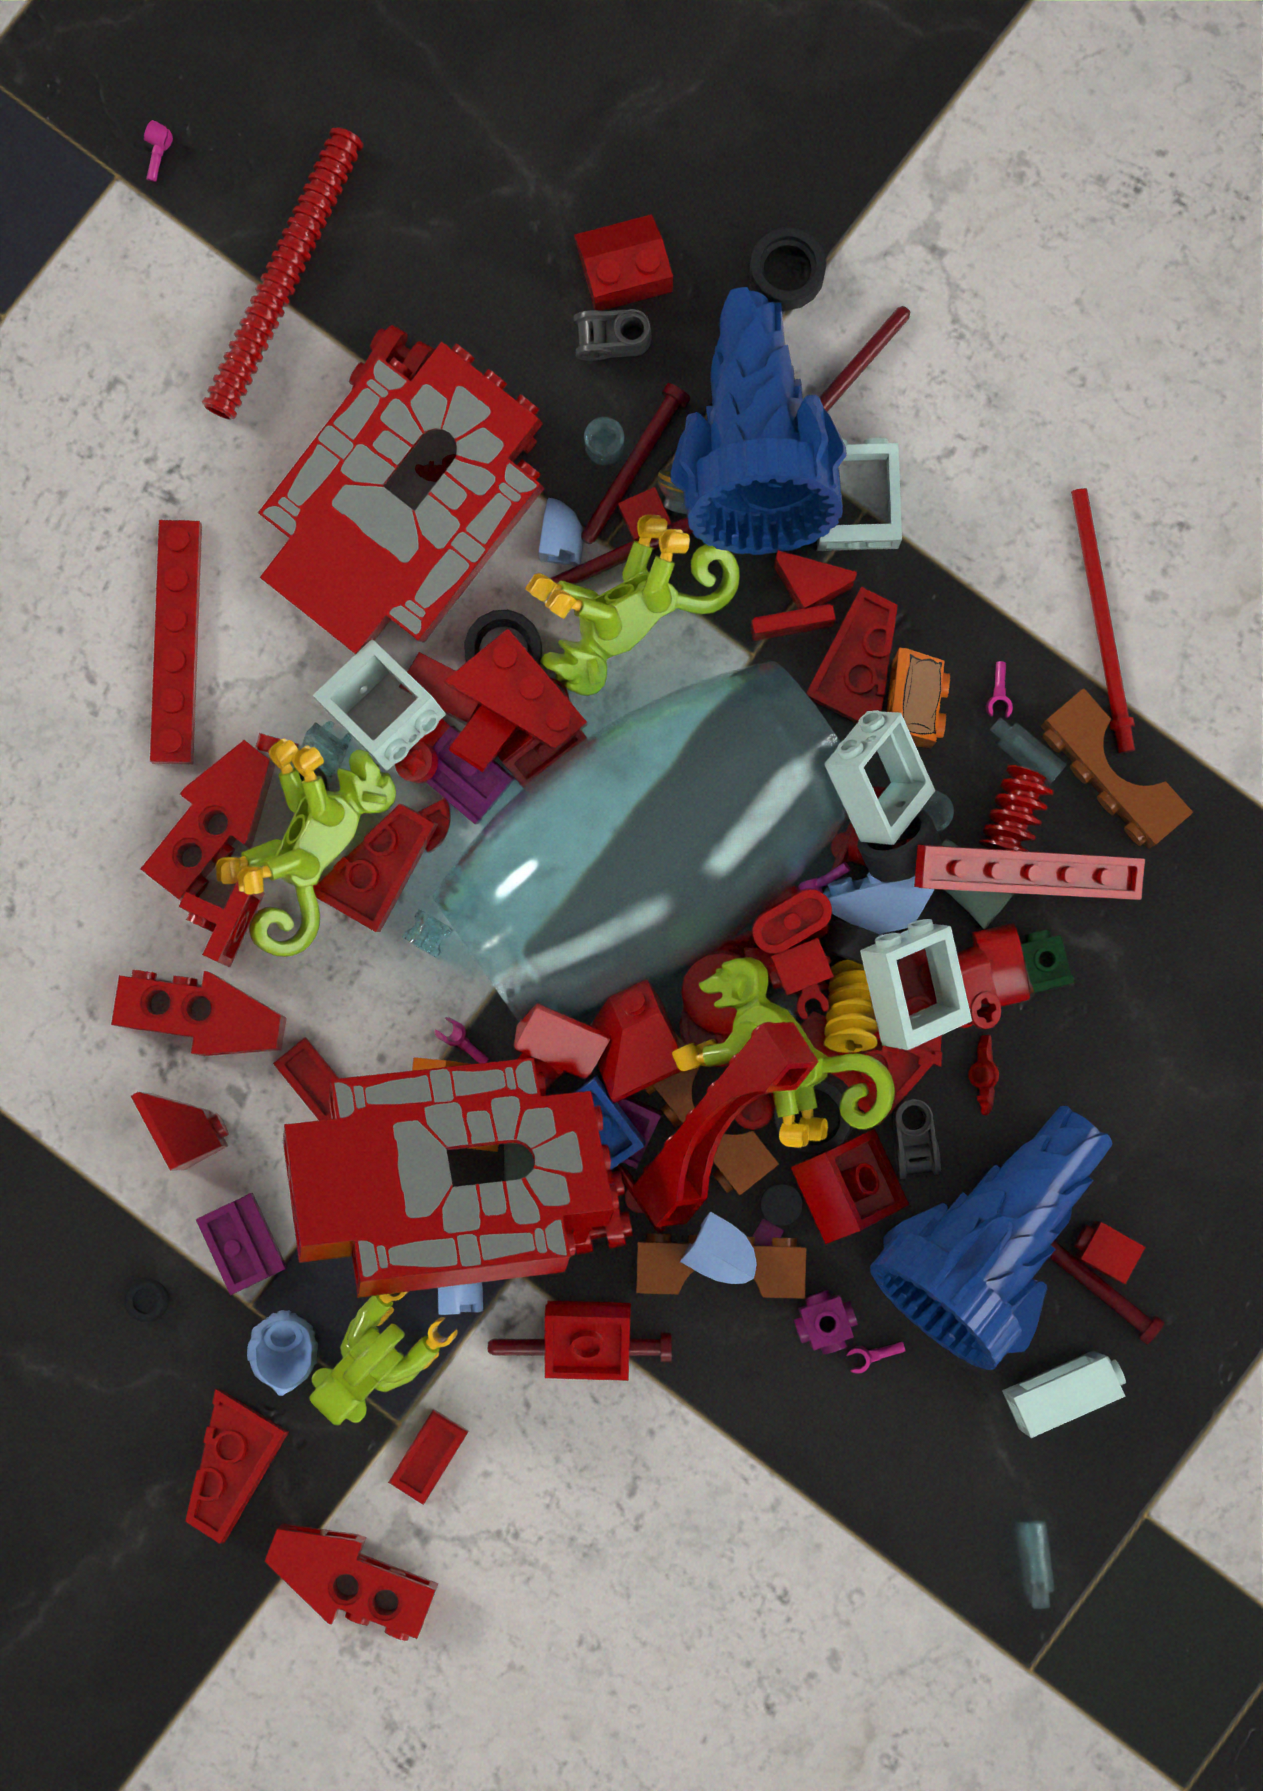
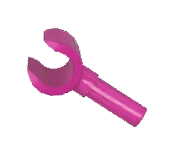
M154 120L150 121L146 127L144 141L154 145L146 179L156 182L161 157L164 151L170 147L173 136L166 126Z
M1002 661L996 662L994 694L987 701L986 712L992 717L994 702L1002 700L1006 705L1005 718H1007L1012 713L1013 705L1011 700L1006 697V662Z
M844 862L826 875L800 883L798 889L812 888L823 893L822 887L827 886L849 872L850 867Z
M450 1017L445 1018L453 1025V1032L448 1037L435 1029V1035L439 1040L450 1046L457 1045L478 1063H486L489 1060L485 1054L465 1037V1027L461 1023Z
M903 1342L871 1350L863 1346H855L851 1348L846 1356L861 1353L866 1359V1364L861 1367H854L850 1371L856 1374L863 1373L869 1368L871 1362L905 1352Z

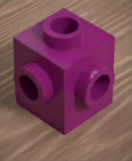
M828 1290L805 1297L806 1304L797 1307L800 1318L794 1319L801 1343L809 1341L810 1347L813 1350L821 1348L823 1355L846 1348L845 1340L854 1337L851 1327L858 1325L850 1301L842 1303L839 1295L830 1296ZM832 1316L834 1318L835 1326L831 1331L826 1332L820 1329L819 1322L822 1317Z

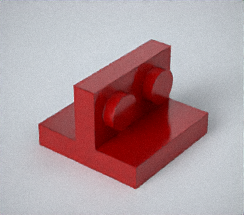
M237 880L223 909L185 892L179 907L189 912L186 920L213 932L202 955L231 967L249 929L250 922L257 912L265 893L245 894L244 891H239Z
M547 1301V1304H545V1378L629 1381L631 1303Z

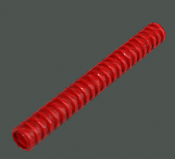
M339 127L330 130L329 135L331 139H327L324 143L326 150H322L319 153L321 161L315 162L313 166L315 172L310 173L308 176L310 183H306L303 187L305 194L300 195L298 198L300 205L295 206L292 210L295 216L288 219L287 224L289 228H285L282 231L284 239L278 240L276 245L279 249L278 251H273L271 255L273 262H268L266 265L268 273L262 274L261 281L263 283L258 284L255 288L258 294L251 297L250 302L252 306L245 309L247 317L242 318L239 322L242 328L235 331L234 336L236 340L229 343L231 351L225 352L223 358L226 361L218 366L220 374H216L213 377L215 385L209 386L207 391L210 395L202 400L207 410L222 418H236L237 413L234 410L242 405L240 397L246 396L248 391L245 387L253 382L250 376L257 373L258 367L256 364L262 362L264 358L261 353L269 348L266 342L273 339L274 333L272 330L279 327L277 319L282 318L285 314L282 308L289 305L290 300L288 296H292L295 293L293 285L299 284L301 280L299 273H304L306 269L304 262H309L311 259L309 251L315 250L316 243L314 241L321 238L320 229H324L327 225L325 218H329L332 214L330 207H334L337 204L335 196L341 195L343 191L341 184H346L348 180L346 173H351L353 170L351 162L357 161L358 154L356 152L361 151L364 147L361 139L349 130Z

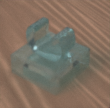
M328 721L321 726L315 722L306 732L300 750L306 745H309L310 748L315 747L324 760V763L318 768L331 778L338 771V768L341 767L352 736L347 733L340 740L331 733L335 723Z

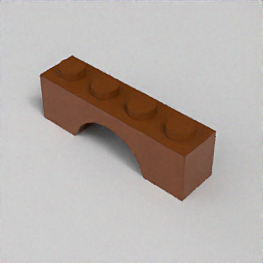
M1083 688L1041 725L1045 731L1043 738L1055 752L1063 751L1071 760L1070 769L1084 784L1090 782L1099 792L1097 799L1102 807L1111 815L1117 813L1127 824L1124 830L1130 839L1138 846L1144 844L1150 849L1187 819L1193 811L1166 781L1149 786L1136 785L1125 781L1111 769L1103 748L1104 734L1111 718Z
M676 1034V1036H677V1038H678V1041H679V1043H680V1046H681V1047L685 1046V1044L682 1042V1040H681V1039L678 1037V1035ZM700 1067L681 1071L645 1088L649 1095L657 1091L666 1102L660 1109L675 1128L681 1123L683 1124L687 1113L694 1109L692 1085ZM754 1131L738 1135L724 1134L713 1161L718 1169L712 1175L727 1194L734 1189L738 1195H741L779 1165V1163Z
M647 1233L646 1241H638L636 1293L678 1295L686 1279L695 1271L680 1261L690 1243L693 1244L698 1235H688V1242H671L672 1234ZM746 1236L754 1248L757 1262L754 1280L761 1296L767 1298L805 1299L806 1247L797 1246V1238L772 1237V1245H755V1237Z

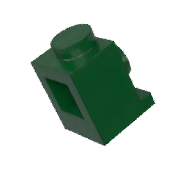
M1049 929L1025 935L1027 943L1021 944L1030 994L1075 983L1073 974L1071 975L1061 935L1051 937ZM1042 952L1051 954L1053 963L1050 967H1044L1040 964L1039 956Z

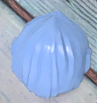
M281 1310L278 1313H272L266 1320L261 1321L252 1329L251 1340L247 1346V1359L250 1361L251 1369L261 1382L270 1386L279 1396L292 1391L305 1381L313 1370L314 1365L317 1364L318 1343L315 1341L313 1326L303 1318L298 1317L296 1313H291L290 1310Z

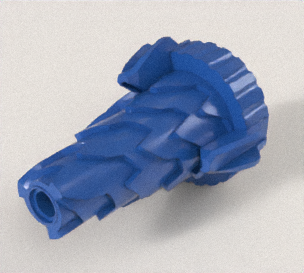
M748 287L732 289L721 311L719 322L720 337L717 346H715V354L711 366L713 406H706L707 420L697 412L688 414L686 417L685 430L679 439L671 469V482L684 492L685 509H687L689 528L693 530L696 538L701 539L708 546H714L716 549L732 551L737 554L750 553L752 555L776 553L778 550L782 552L790 551L817 541L818 538L827 535L830 529L835 528L839 523L838 519L842 517L843 513L839 465L847 456L846 447L831 416L823 408L820 398L817 395H807L803 399L801 379H795L794 366L791 363L789 347L785 345L781 303H769L765 295L749 291Z
M1060 1106L1032 1140L1023 1144L1000 1168L994 1165L968 1196L962 1192L949 1209L946 1204L940 1203L902 1221L888 1231L883 1237L884 1250L870 1266L872 1277L896 1308L943 1348L973 1366L986 1370L995 1369L1007 1353L1024 1352L1030 1345L1038 1326L1047 1291V1285L1044 1282H1038L1032 1278L1056 1250L1051 1244L1069 1223L1072 1207L1094 1181L1089 1175L1112 1146L1111 1138L1108 1134L1099 1132L1091 1122L1078 1113L1073 1112L1068 1106Z

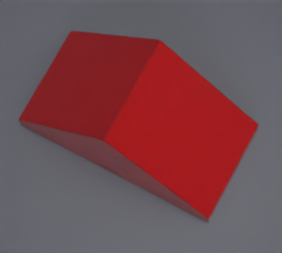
M779 550L774 564L777 574L798 610L821 606L852 589L857 572Z

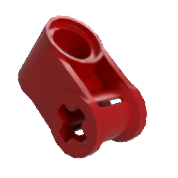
M973 946L957 953L972 1018L971 1022L958 1028H968L974 1025L980 1029H989L994 1027L1001 1017V1003L997 997L989 959L984 951L979 947ZM981 1004H988L990 1007H981Z

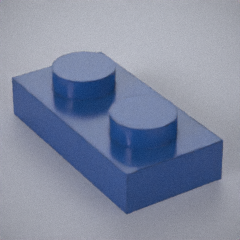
M596 1075L572 1093L591 1091L594 1106L600 1105L603 1115V1130L599 1131L601 1144H607L611 1157L610 1169H613L643 1148L646 1140L619 1104L612 1102L607 1088Z

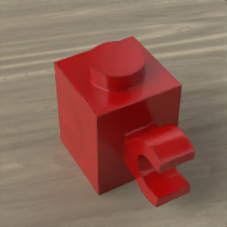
M818 937L795 944L781 953L768 955L771 964L765 967L768 970V978L773 989L781 988L786 996L801 990L795 1007L798 1015L803 1020L808 1018L805 1011V1003L809 999L818 1000L823 1012L829 1010L828 1000L821 993L817 983L834 976Z

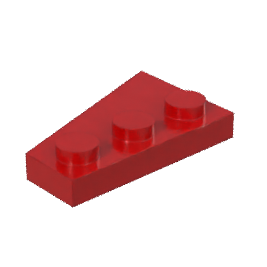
M506 629L444 680L448 686L472 698L479 705L495 712L513 723L515 727L555 751L588 725L583 716L509 629Z
M398 804L364 837V840L352 852L333 866L334 869L317 885H313L316 898L374 932H381L433 836L438 823L404 804Z

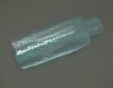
M1000 717L990 729L1001 739L997 745L1023 767L1045 776L1047 779L1044 784L1047 786L1054 781L1067 765L1017 722L1011 727Z
M1031 1520L1019 1522L1016 1524L1024 1593L1032 1594L1034 1609L1050 1607L1049 1592L1055 1591L1047 1521Z

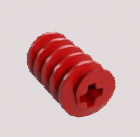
M1008 765L1006 771L1012 778L1003 779L1000 784L1001 788L1008 794H997L994 801L1002 809H993L989 813V818L996 824L985 825L983 828V833L991 840H980L978 843L989 849L1028 851L1021 845L1022 841H1035L1036 836L1027 830L1028 825L1041 826L1042 821L1034 816L1033 812L1034 810L1046 811L1048 808L1046 804L1039 800V796L1053 795L1054 791L1044 784L1047 778L1040 773L1025 767Z

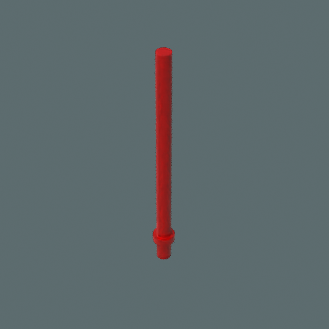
M1087 488L1073 490L1071 494L1113 718L1109 725L1111 731L1115 730L1119 754L1135 751L1131 730L1135 723L1134 718L1129 717L1088 490Z

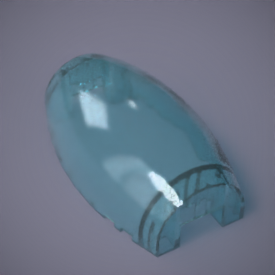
M773 660L724 672L672 691L621 716L575 745L536 775L494 815L467 846L434 891L432 897L519 1022L537 1003L570 1018L578 1019L601 1010L610 996L624 991L645 979H648L652 987L686 970L696 960L709 952H714V950L749 926L775 899L801 878L832 842L849 817L824 765L841 742L800 685L782 666Z

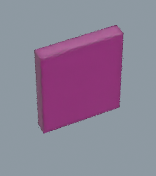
M762 1218L752 1237H755V1245H772V1237H781L784 1230Z

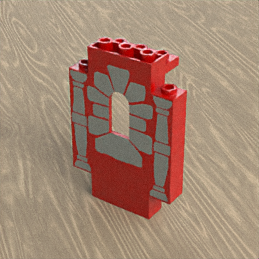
M441 341L411 381L408 378L413 372L393 357L388 363L378 356L258 512V514L289 537V540L260 578L355 654L371 639L375 641L390 620L394 621L416 640L424 643L544 490V487L537 482L541 474L523 459L517 465L514 463L522 450L528 454L537 443L533 436L543 425L540 419L535 416L540 409L521 394L516 400L503 390L507 383L490 369H487L484 374L471 365L475 358L457 343L451 349ZM435 429L445 430L455 439L457 445L456 456L448 469L414 511L386 489L384 485L425 433Z
M534 1058L331 1079L329 1104L332 1119L284 1124L283 1148L299 1263L352 1256L358 1298L565 1272L570 1257L575 1256V1244L586 1243L591 1228L607 1226L613 1211L618 1209L619 1205L616 1185L609 1184L607 1170H610L611 1167L609 1147L607 1144H601L599 1131L603 1130V1115L600 1105L594 1106L591 1091L546 1096L543 1072L537 1073ZM517 1143L526 1147L533 1156V1170L524 1178L453 1187L447 1150Z

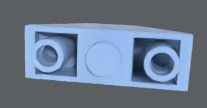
M869 872L867 878L852 881L851 877L836 879L828 884V888H825L823 894L826 895L831 903L832 914L850 924L881 935L908 928V924L917 921L934 889L914 887L915 876L897 882H883L872 877Z

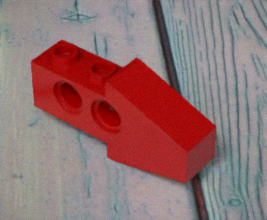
M243 740L181 791L180 795L192 805L140 870L180 901L185 892L199 897L207 888L210 881L206 878L215 868L217 861L223 857H232L235 848L232 845L236 840L249 849L253 846L275 769L272 761L247 741ZM218 814L226 815L228 825L225 831L218 835L210 834L208 824L211 818ZM190 847H199L202 852L200 862L193 867H186L183 863L184 852Z
M132 970L131 977L119 975L111 1025L193 1037L191 1054L202 1056L282 1050L287 1018L211 972L204 971L202 987H197L198 979L173 975L172 983L156 981L157 973ZM166 992L170 998V1006L166 1012L157 1015L151 1007L152 999L157 993ZM207 998L211 1004V1012L206 1019L198 1021L192 1014V1006L196 1000Z
M284 1523L277 1528L265 1562L328 1624L332 1625L339 1609L346 1611L345 1617L348 1620L368 1626L370 1621L385 1626L384 1632L396 1639L408 1641L409 1636L418 1638L439 1583L361 1554L367 1538L362 1535ZM344 1574L353 1576L358 1582V1592L352 1595L342 1593L337 1586V1578ZM381 1590L392 1591L398 1598V1606L392 1610L381 1608L377 1603L376 1594Z

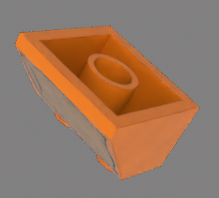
M899 648L891 664L886 712L902 714L916 747L932 748L936 743V739L943 738L945 732L946 714L939 713L941 697H948L950 673H943L944 660L911 649Z

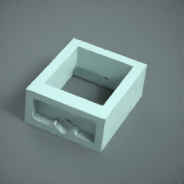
M869 438L864 440V444H848L847 440L842 439L847 452V456L843 461L886 460L889 524L836 525L835 528L830 529L827 535L817 539V551L898 549L902 541L899 443H888L886 438Z
M373 639L359 650L313 695L321 706L386 771L395 763L402 761L407 756L409 750L424 735L432 732L437 727L439 721L446 715L436 700ZM391 673L417 699L373 741L347 713L385 676Z
M867 711L824 764L860 842L894 845L935 792L904 718L898 712ZM876 751L891 781L879 798H877L864 769V766Z
M931 919L914 921L908 924V930L902 933L881 935L875 939L876 944L860 950L883 1046L909 1050L972 1021L951 926L933 924ZM925 948L937 1004L909 1016L896 960Z
M1093 1350L1009 1387L1002 1392L1019 1430L1033 1438L1125 1397L1121 1385L1126 1383V1379L1116 1360L1111 1361L1108 1356Z

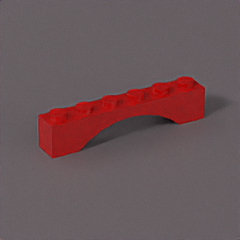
M765 1022L757 1026L752 1031L751 1038L742 1050L730 1059L729 1066L719 1079L707 1088V1094L700 1103L687 1113L681 1127L665 1141L662 1151L654 1161L650 1162L643 1169L642 1176L632 1188L655 1227L686 1224L707 1199L709 1177L714 1156L724 1133L734 1118L748 1104L763 1095L777 1091L796 1090L819 1061L793 1022Z

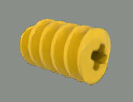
M849 959L838 961L831 966L834 977L830 979L828 987L830 992L827 999L829 1010L826 1013L827 1024L824 1032L826 1038L823 1045L830 1050L841 1053L871 1050L877 1045V1038L872 1034L877 1032L878 1026L876 1020H874L876 1017L864 966Z

